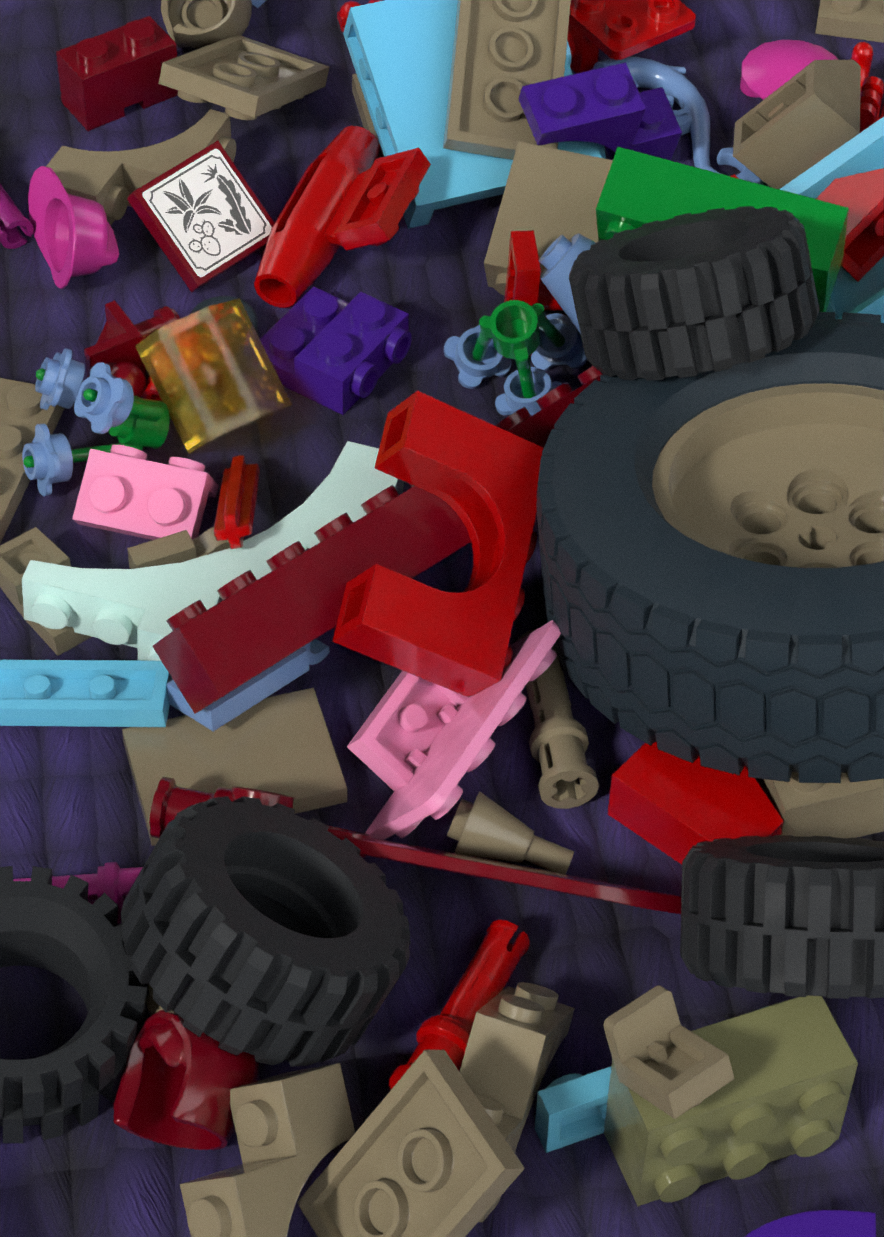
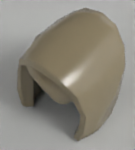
M161 0L160 7L167 32L176 42L178 48L193 47L200 49L231 36H242L249 26L252 15L251 0Z

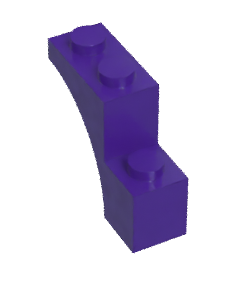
M626 62L522 86L518 98L537 145L566 141H586L604 145L610 160H613L617 147L671 161L682 135L681 128L663 87L639 92Z

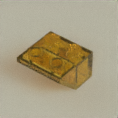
M240 298L208 306L155 330L135 346L162 401L166 403L169 415L189 454L292 405Z

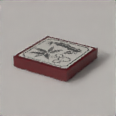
M219 141L214 142L133 191L127 198L191 292H194L266 246L271 229L275 224Z

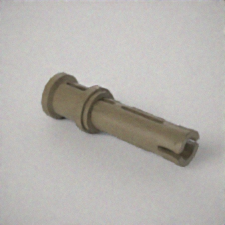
M536 629L529 630V631L523 633V634L518 638V640H520V639H522L523 637L527 636L528 634L532 633V632L535 631ZM557 654L553 663L542 675L532 682L528 681L526 684L535 727L529 740L532 757L540 763L543 776L538 784L541 800L554 808L569 809L590 801L596 795L599 784L596 772L586 762L585 752L589 745L586 729L577 720L573 719L565 677Z

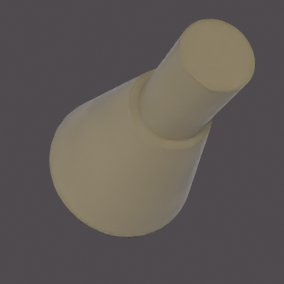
M480 791L474 803L464 799L461 800L447 834V837L459 841L455 850L456 854L522 863L525 860L549 871L566 874L575 852L535 836V831Z

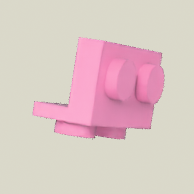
M112 445L110 453L90 449L72 519L79 525L150 540L184 530L188 531L191 539H195L199 534L208 497H216L219 485L208 473L204 472L205 465L191 459L170 457L167 465L146 460L147 453L124 445Z

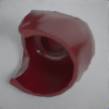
M160 1010L146 1019L133 1041L114 1101V1123L131 1134L159 1144L194 1150H218L225 1148L235 1130L230 1107V1089L255 1082L259 1062L255 1061V1055L242 1052L236 1056L218 1048L220 1042L205 1033L198 1037L183 1026L184 1019L174 1011L166 1013L164 1010Z

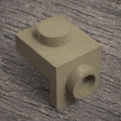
M660 985L655 986L604 1021L603 1027L619 1082L674 1119L699 1105L704 1099L734 1080L728 1054L680 1024L672 993Z

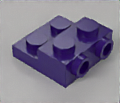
M313 287L247 352L248 369L344 415L360 397L366 398L373 391L378 379L393 363H400L407 355L412 342V334L409 332V314L363 292H360L348 303L321 289Z

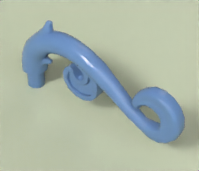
M629 56L622 60L610 58L594 64L592 70L626 62L637 88L656 89L663 87L672 110L674 101L681 107V110H673L681 128L682 135L689 132L691 134L694 166L719 173L710 166V114L706 102L697 88L683 75L686 73L685 67L669 66L652 59ZM733 147L722 148L717 155L718 165H729L737 168L741 172L736 175L739 179L761 185L765 184L764 181L733 157Z

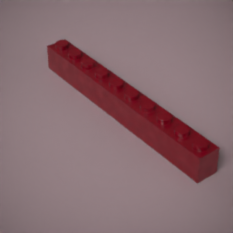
M592 366L577 376L582 384L581 387L573 391L568 382H565L536 400L541 411L531 416L526 407H523L495 426L544 448L551 430L554 429L555 423L570 403L574 404V398L594 380L600 381L602 373ZM391 485L361 504L366 513L362 518L353 522L346 512L314 532L320 543L307 551L301 542L297 541L266 561L272 570L270 573L257 580L252 571L248 570L219 588L217 592L223 601L207 610L200 599L170 617L166 621L172 632L152 647L194 714L334 628L337 624L346 583L373 565L379 564L409 578H414L470 543L468 531L457 513L436 495L414 485H411L412 488L400 495L395 487Z

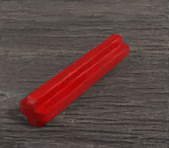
M244 455L232 457L231 468L224 469L214 525L216 540H228L230 549L243 547L244 536L251 535L253 529L260 469L258 464H246Z

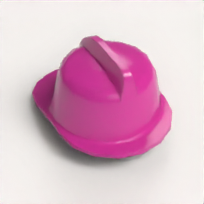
M40 166L36 169L29 186V217L33 226L34 237L51 269L55 285L60 289H64L71 277L91 275L99 271L102 266L116 263L119 258V250L114 231L107 221L103 206L94 200L67 193L52 168Z

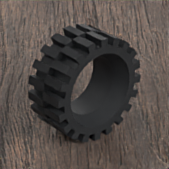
M13 866L0 867V968L31 966L48 970L60 976L79 993L86 1005L88 1014L79 1031L67 1043L55 1051L30 1059H0V1126H3V1143H23V1127L39 1124L43 1140L62 1136L63 1117L70 1113L74 1114L81 1127L98 1116L99 1093L113 1103L115 1101L131 1046L145 1022L147 987L146 984L140 983L132 969V956L126 955L121 931L122 924L117 926L118 905L105 893L93 904L89 903V882L70 875L64 889L53 886L52 869L37 866L32 867L31 881H13Z

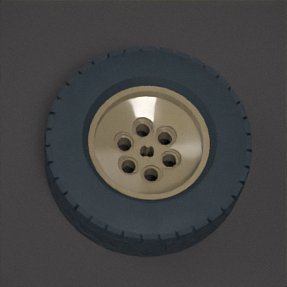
M819 312L808 334L801 340H793L791 346L779 352L772 351L767 353L765 358L750 363L742 362L735 364L730 369L717 372L711 370L697 373V376L684 378L672 376L665 377L663 380L649 381L645 378L624 380L620 379L617 375L609 377L602 374L600 381L594 380L574 398V404L570 403L555 423L554 429L551 430L542 451L538 477L536 507L544 603L547 621L553 620L561 632V635L554 643V648L564 670L568 673V677L586 699H590V703L614 724L620 722L621 729L650 746L657 741L659 750L691 763L700 755V763L704 767L740 775L744 766L748 767V777L790 782L792 772L799 773V783H841V773H847L850 782L884 779V323H881V315L844 312L842 319H835V312Z

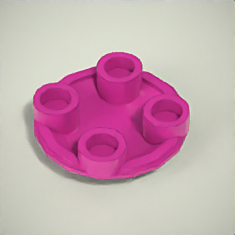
M777 40L763 43L749 51L743 60L740 89L749 97H760L764 100L814 60H838V58L821 46L801 40Z

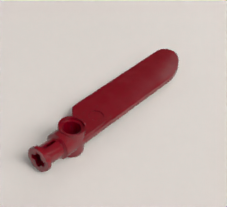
M162 777L155 791L151 806L150 835L154 838H160L167 824L174 820L177 813L189 806L212 798L228 796L233 802L244 796L259 798L262 805L270 807L278 803L293 808L294 797L233 786V788L220 786L215 793H208L179 787L176 785L174 778ZM329 826L327 830L340 840L347 838L360 849V856L362 858L370 856L639 908L681 914L682 896L371 838L370 834Z

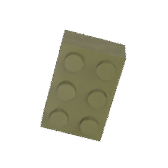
M822 996L796 997L691 1031L728 1054L734 1080L676 1119L620 1083L612 1059L604 1135L637 1206L659 1199L663 1202L679 1201L693 1194L701 1185L728 1176L734 1180L745 1179L760 1172L770 1162L797 1154L799 1157H810L823 1152L836 1140H839L858 1066L856 1058Z

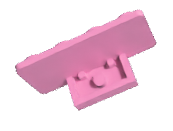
M553 620L510 645L513 652L512 661L503 670L501 681L471 697H466L402 670L347 745L349 750L394 791L367 829L366 834H370L371 838L382 840L394 834L404 838L425 817L430 815L437 820L457 803L463 793V789L458 785L461 778L466 772L476 769L489 756L495 747V742L490 738L497 726L506 724L522 708L527 698L521 691L528 681L532 682L537 679L555 660L557 653L552 649V646L561 635V632Z

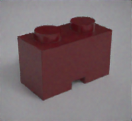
M150 16L131 21L124 26L93 38L84 39L77 44L56 51L62 103L87 131L125 117L124 108L138 103L145 109L178 96V90L159 84L162 63L177 57V44Z

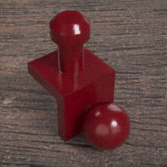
M114 300L105 304L106 323L97 343L84 349L87 378L90 377V371L96 363H106L111 368V374L127 380L132 386L134 396L141 398L146 388L143 346L161 340L165 332L172 331L176 325L182 324L174 309L164 306L154 310V317L134 325Z

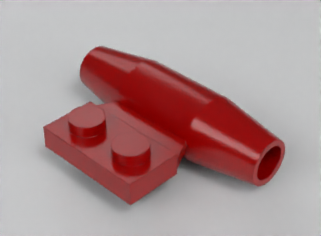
M360 126L345 127L307 167L273 225L254 281L257 294L272 306L279 308L291 307L331 263L340 246H343L345 250H350L367 245L380 246L389 241L399 229L398 224L409 203L417 196L419 185L431 165L421 149L418 147L378 158L380 144L374 134Z

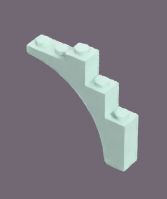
M347 441L330 474L308 499L269 529L244 540L243 547L228 548L181 563L135 569L76 568L30 560L22 577L24 620L39 623L49 629H62L65 626L73 627L75 633L99 638L113 645L123 644L137 648L138 660L161 661L152 646L172 632L166 621L170 617L200 599L206 609H210L223 601L217 590L248 570L252 571L257 580L272 571L266 562L268 559L297 541H300L307 551L320 543L314 534L318 529L346 512L353 522L366 515L361 504L391 485L395 487L399 495L402 494L404 481L374 468L379 448Z

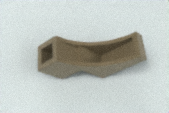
M210 109L201 120L185 132L161 143L123 151H88L61 146L46 167L52 168L67 193L94 200L101 204L105 210L107 221L112 225L115 220H120L123 217L127 206L132 207L127 198L133 191L216 141H219L233 162L236 155V141L231 138L230 116L226 113Z
M525 982L518 983L516 989L508 986L476 1012L460 1068L461 1075L514 1153L539 1086L554 1054L568 1034L575 1010L573 1007L558 1003L559 995L553 990ZM501 1196L479 1222H483L499 1204Z
M340 1063L286 1072L230 1089V1107L243 1164L180 1184L191 1237H287L295 1203L309 1175L332 1149L349 1140L355 1134Z

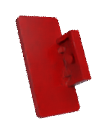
M571 0L567 37L571 50L570 68L575 73L592 70L594 64L598 62L599 49L611 59H625L692 30L695 27L696 14L680 0Z

